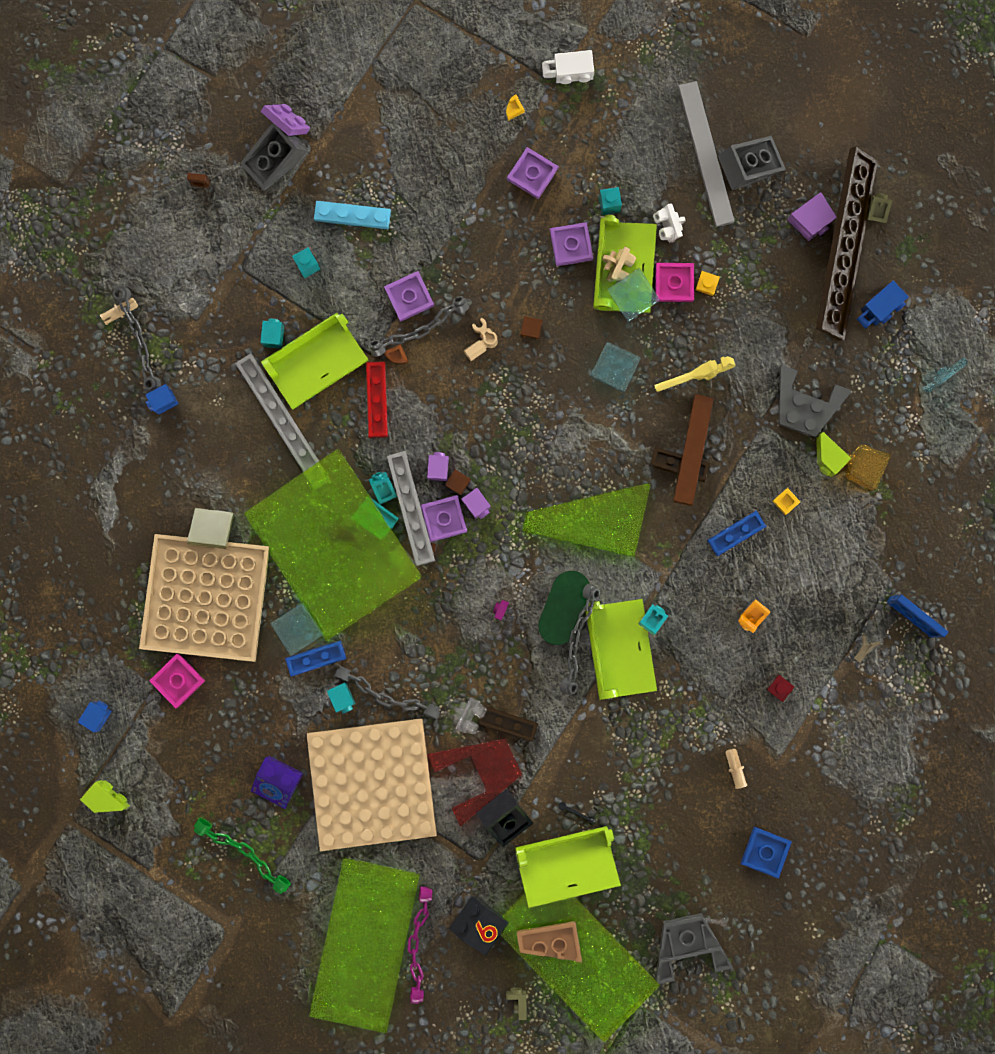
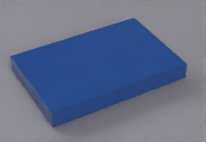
M902 594L890 596L887 600L890 606L929 637L940 638L948 634L945 628Z

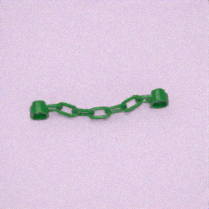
M203 818L197 820L194 825V832L200 836L205 834L216 844H229L237 848L240 853L250 858L257 865L256 867L261 877L270 881L277 893L282 894L287 891L291 885L290 881L281 875H278L277 878L273 877L267 864L254 854L253 848L244 842L238 843L232 840L227 834H214L210 831L212 825ZM217 836L226 837L225 842L217 841ZM243 845L246 848H248L251 852H248L247 854L243 850H241L243 848ZM264 865L268 873L263 874L260 867Z

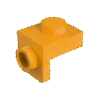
M755 599L740 615L738 621L744 630L754 633L761 622L770 614V611Z

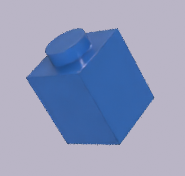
M166 384L146 394L148 408L151 412L154 411L158 415L179 404L171 388Z
M102 701L90 702L78 723L92 732H99L112 711Z

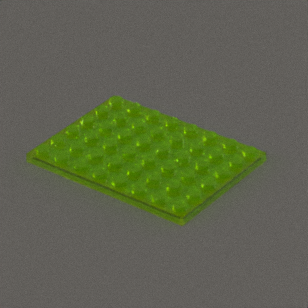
M339 449L333 451L244 513L263 544L269 546L270 555L326 641H329L422 578Z

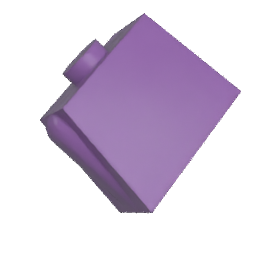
M820 192L793 212L788 221L809 241L817 234L822 236L829 230L828 226L837 217Z

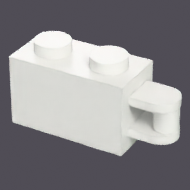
M592 50L555 54L554 60L542 63L543 77H556V83L561 84L593 80Z

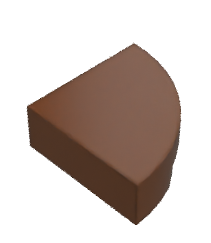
M401 344L386 350L384 353L386 358L393 363H409Z

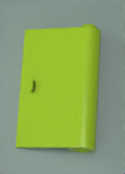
M605 215L604 218L600 219L594 309L650 313L657 224L620 223L614 215ZM624 247L629 248V253L635 256L636 260L632 267L624 264L621 270L629 273L626 282L607 281L606 278L610 270L604 269L606 263L602 260L603 256H610L612 251L618 253L619 249Z
M335 313L261 361L292 410L369 361L346 326L348 321L343 314Z
M643 599L600 605V601H597L593 604L592 613L587 619L599 700L657 691L648 631L638 624L645 615Z
M607 826L515 847L528 908L621 886L610 847L611 841H614L612 830H608Z

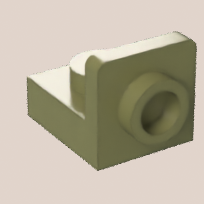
M877 193L876 196L871 195L868 220L887 222L892 200L887 198V194Z
M515 987L511 988L510 991H506L507 1000H518L514 1001L515 1014L519 1015V1020H527L526 990Z

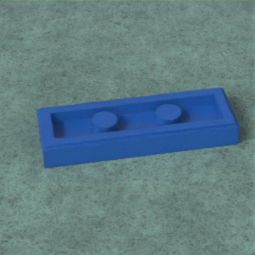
M754 511L708 539L707 542L715 555L719 556L759 532L766 525L758 512Z
M341 641L285 658L291 677L347 659Z

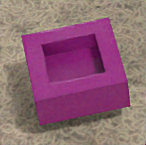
M502 600L501 603H496L492 612L496 614L495 619L502 621L509 602Z

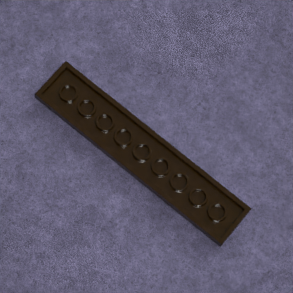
M851 147L847 158L832 246L830 248L816 323L817 330L838 341L845 340L878 163L877 160L858 147Z

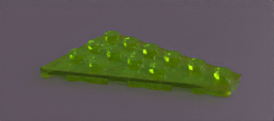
M646 483L529 511L526 513L523 532L635 557L651 484Z

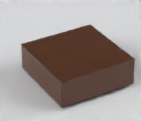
M187 173V180L191 186L204 188L210 186V180L207 175Z
M524 316L520 336L539 339L543 320Z
M455 469L445 486L461 496L471 479Z

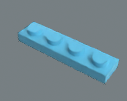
M316 201L314 220L318 222L389 229L391 209Z

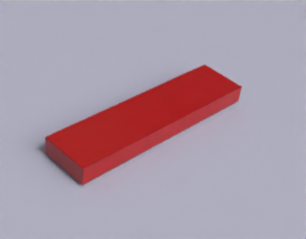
M366 362L369 438L388 437L385 362Z

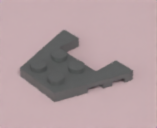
M781 365L779 368L780 400L778 425L815 438L852 390L835 384L828 402L793 390L792 386L798 371Z
M702 913L663 921L656 971L657 984L675 981L671 961L711 953L715 972L733 969Z

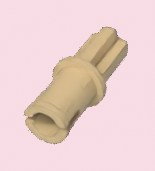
M134 298L128 300L130 311L138 307ZM123 302V303H122L123 308H124V306H127V305H126V302ZM115 304L114 308L100 314L106 325L119 317H124L125 313L121 310L120 305Z
M729 749L725 754L730 767L728 771L732 774L735 789L746 787L747 783L742 770L744 766H741L737 750Z

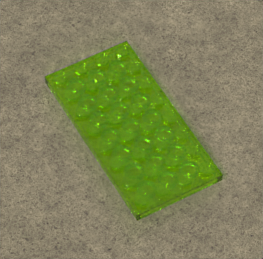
M343 858L309 1017L387 1033L420 873Z
M524 893L502 915L509 924L501 936L604 1043L660 986L652 975L576 897L528 908ZM575 921L582 963L568 959L562 960L555 957L520 953L516 931Z

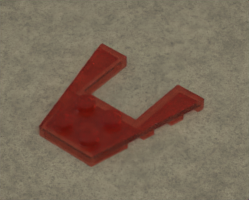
M506 739L427 754L435 772L471 756L487 790L452 807L460 826L522 775Z

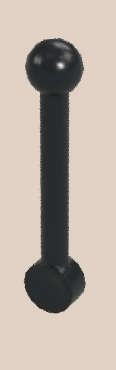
M564 802L559 804L560 810H567L588 821L590 825L596 824L595 818H589L569 808Z

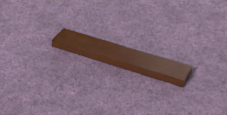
M698 394L694 395L673 498L675 503L688 506L693 505L714 398Z

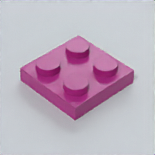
M656 263L655 302H693L694 263Z
M179 653L149 680L175 708H178L205 682Z

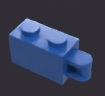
M893 280L860 309L863 314L856 320L865 329L872 323L875 326L880 322L884 324L892 317L890 313L893 310L898 312L906 305L904 301L909 296Z

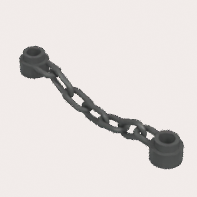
M118 286L114 289L113 296L119 302L121 310L129 320L130 329L133 335L136 336L139 344V357L142 360L143 385L147 391L151 392L161 387V382L159 378L153 376L152 370L149 367V352L141 334V327L130 311L128 300L131 297V292L127 287ZM122 302H126L127 306L123 308ZM133 323L137 325L138 330L136 332L132 326ZM141 348H145L146 355H142ZM149 371L150 376L146 377L145 372Z
M463 296L456 297L452 305L442 308L427 325L405 335H391L381 342L374 340L369 344V350L373 357H378L385 353V346L389 344H403L405 341L414 338L419 339L427 335L435 326L441 324L448 317L449 313L454 310L456 313L467 311L469 304ZM442 312L445 313V316L440 320L438 317ZM422 329L426 331L425 333L418 336V331ZM401 337V341L393 342V338Z
M587 584L583 589V598L587 599L586 606L579 613L578 620L569 639L568 666L570 673L569 677L564 678L560 684V691L568 695L574 694L578 688L575 679L578 671L576 654L580 631L584 622L592 613L594 600H597L600 596L598 587ZM586 610L589 613L586 615L585 618L581 617ZM577 634L576 641L572 642L573 635ZM571 661H574L575 668L573 669L571 667Z
M340 666L335 672L334 677L344 682H348L349 679L355 680L356 686L363 693L369 692L375 696L376 702L381 705L391 707L394 704L401 706L404 710L422 708L424 709L423 714L435 720L439 717L440 708L433 704H429L427 707L420 704V701L417 699L404 700L403 702L394 701L388 695L383 693L377 694L372 691L370 684L364 677L351 675V670ZM361 679L368 686V688L365 687V690L358 683L361 682ZM381 696L390 699L388 701V703L390 704L379 701L378 699H381ZM416 702L415 706L417 707L406 708V703Z

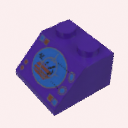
M271 756L265 757L255 777L251 792L286 809L304 773Z

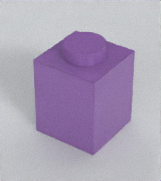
M434 452V455H429L428 480L447 481L449 457L445 456V453Z
M478 488L462 498V502L475 519L478 517L482 519L490 513L488 510L491 509V506Z

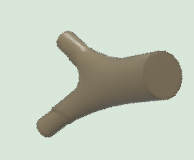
M862 636V647L854 659L861 663L874 647L881 645V642H871L868 644L866 636Z

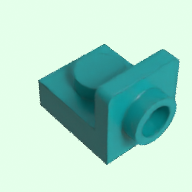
M378 472L372 475L369 482L379 504L397 497L386 472Z
M651 605L638 624L652 635H655L668 615L665 614V610L660 606Z

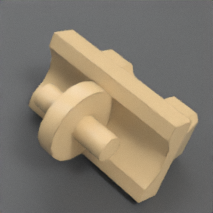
M624 247L619 249L618 253L612 251L610 256H603L602 260L606 263L604 269L610 270L606 278L607 281L626 282L629 273L621 270L624 264L632 267L636 260V257L629 253V248Z

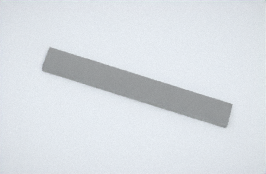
M697 81L679 85V94L715 228L734 223V217Z
M252 353L236 362L235 364L314 490L330 482V477Z

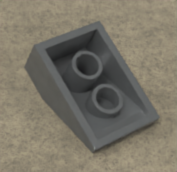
M272 123L240 164L263 190H266L296 166L308 152V149L296 135L288 136Z
M772 136L731 145L718 155L732 190L746 187L786 170Z

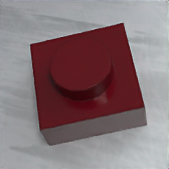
M777 675L766 690L778 700L784 702L794 689V686L782 676Z

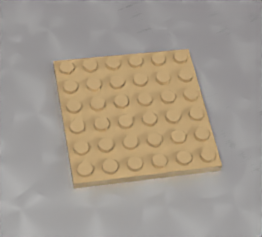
M155 534L139 649L256 662L270 547L228 542L226 549L188 545L187 537Z
M423 718L307 733L320 851L437 836Z

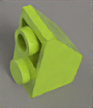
M105 780L96 781L80 799L94 813L123 811L130 806L127 803V799L122 794L114 792L112 790L113 786Z

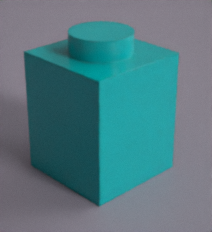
M619 187L600 190L598 198L601 215L620 213L622 202Z
M309 247L292 256L304 279L321 270Z
M268 319V321L262 322L260 343L263 347L278 349L283 347L285 327L280 320Z
M347 682L327 691L336 712L341 711L344 714L352 710V705L356 704Z

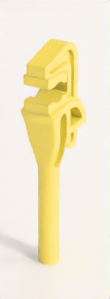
M728 356L725 358L721 357V363L718 365L715 360H710L689 373L656 384L655 389L659 392L692 379L710 380L718 373L734 368L736 366L734 359Z

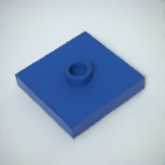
M753 827L740 864L779 879L792 841Z

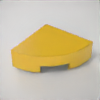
M514 95L507 105L506 116L508 121L525 113L517 95Z

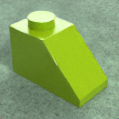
M824 432L816 437L817 464L820 466L819 469L824 475L833 477L847 464L851 457Z

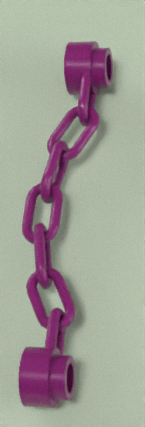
M421 886L419 889V903H423V909L418 912L414 919L415 930L414 934L408 939L407 948L408 953L412 955L413 962L410 965V972L413 979L417 982L416 987H411L410 1004L423 1002L424 991L420 989V983L424 975L420 965L416 963L415 954L418 952L419 938L417 936L419 927L424 925L429 916L427 902L432 900V889ZM423 912V915H425V917L420 924V921L417 920ZM413 938V941L416 940V947L411 951V939ZM416 966L418 967L420 975H418L417 978L413 971V968L415 969Z

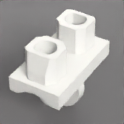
M672 204L666 205L653 214L654 221L656 223L662 222L664 227L659 230L661 240H668L669 243H672L677 238L683 236L681 224L686 222L685 217L679 218Z

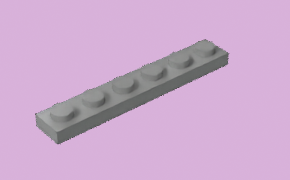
M406 451L389 455L387 459L416 566L434 562V553Z

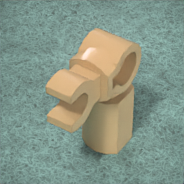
M483 318L480 319V322L483 324L482 327L478 328L475 324H472L473 330L480 334L482 340H478L464 350L465 355L470 361L484 353L486 348H494L498 343L497 335L490 328L487 329L486 321Z

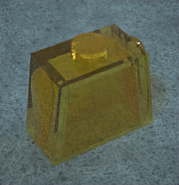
M860 445L855 453L850 455L851 459L847 462L849 467L845 476L869 491L877 489L891 454L878 451L867 445Z

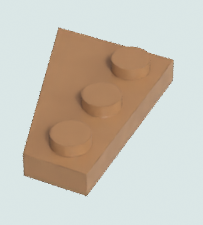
M575 921L516 931L520 953L549 956L562 960L568 959L582 963Z

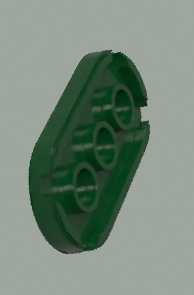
M577 571L563 572L553 583L538 623L542 638L550 644L562 645L569 642L571 632L578 620V615L586 606L587 599L583 598V589L590 583L582 573Z

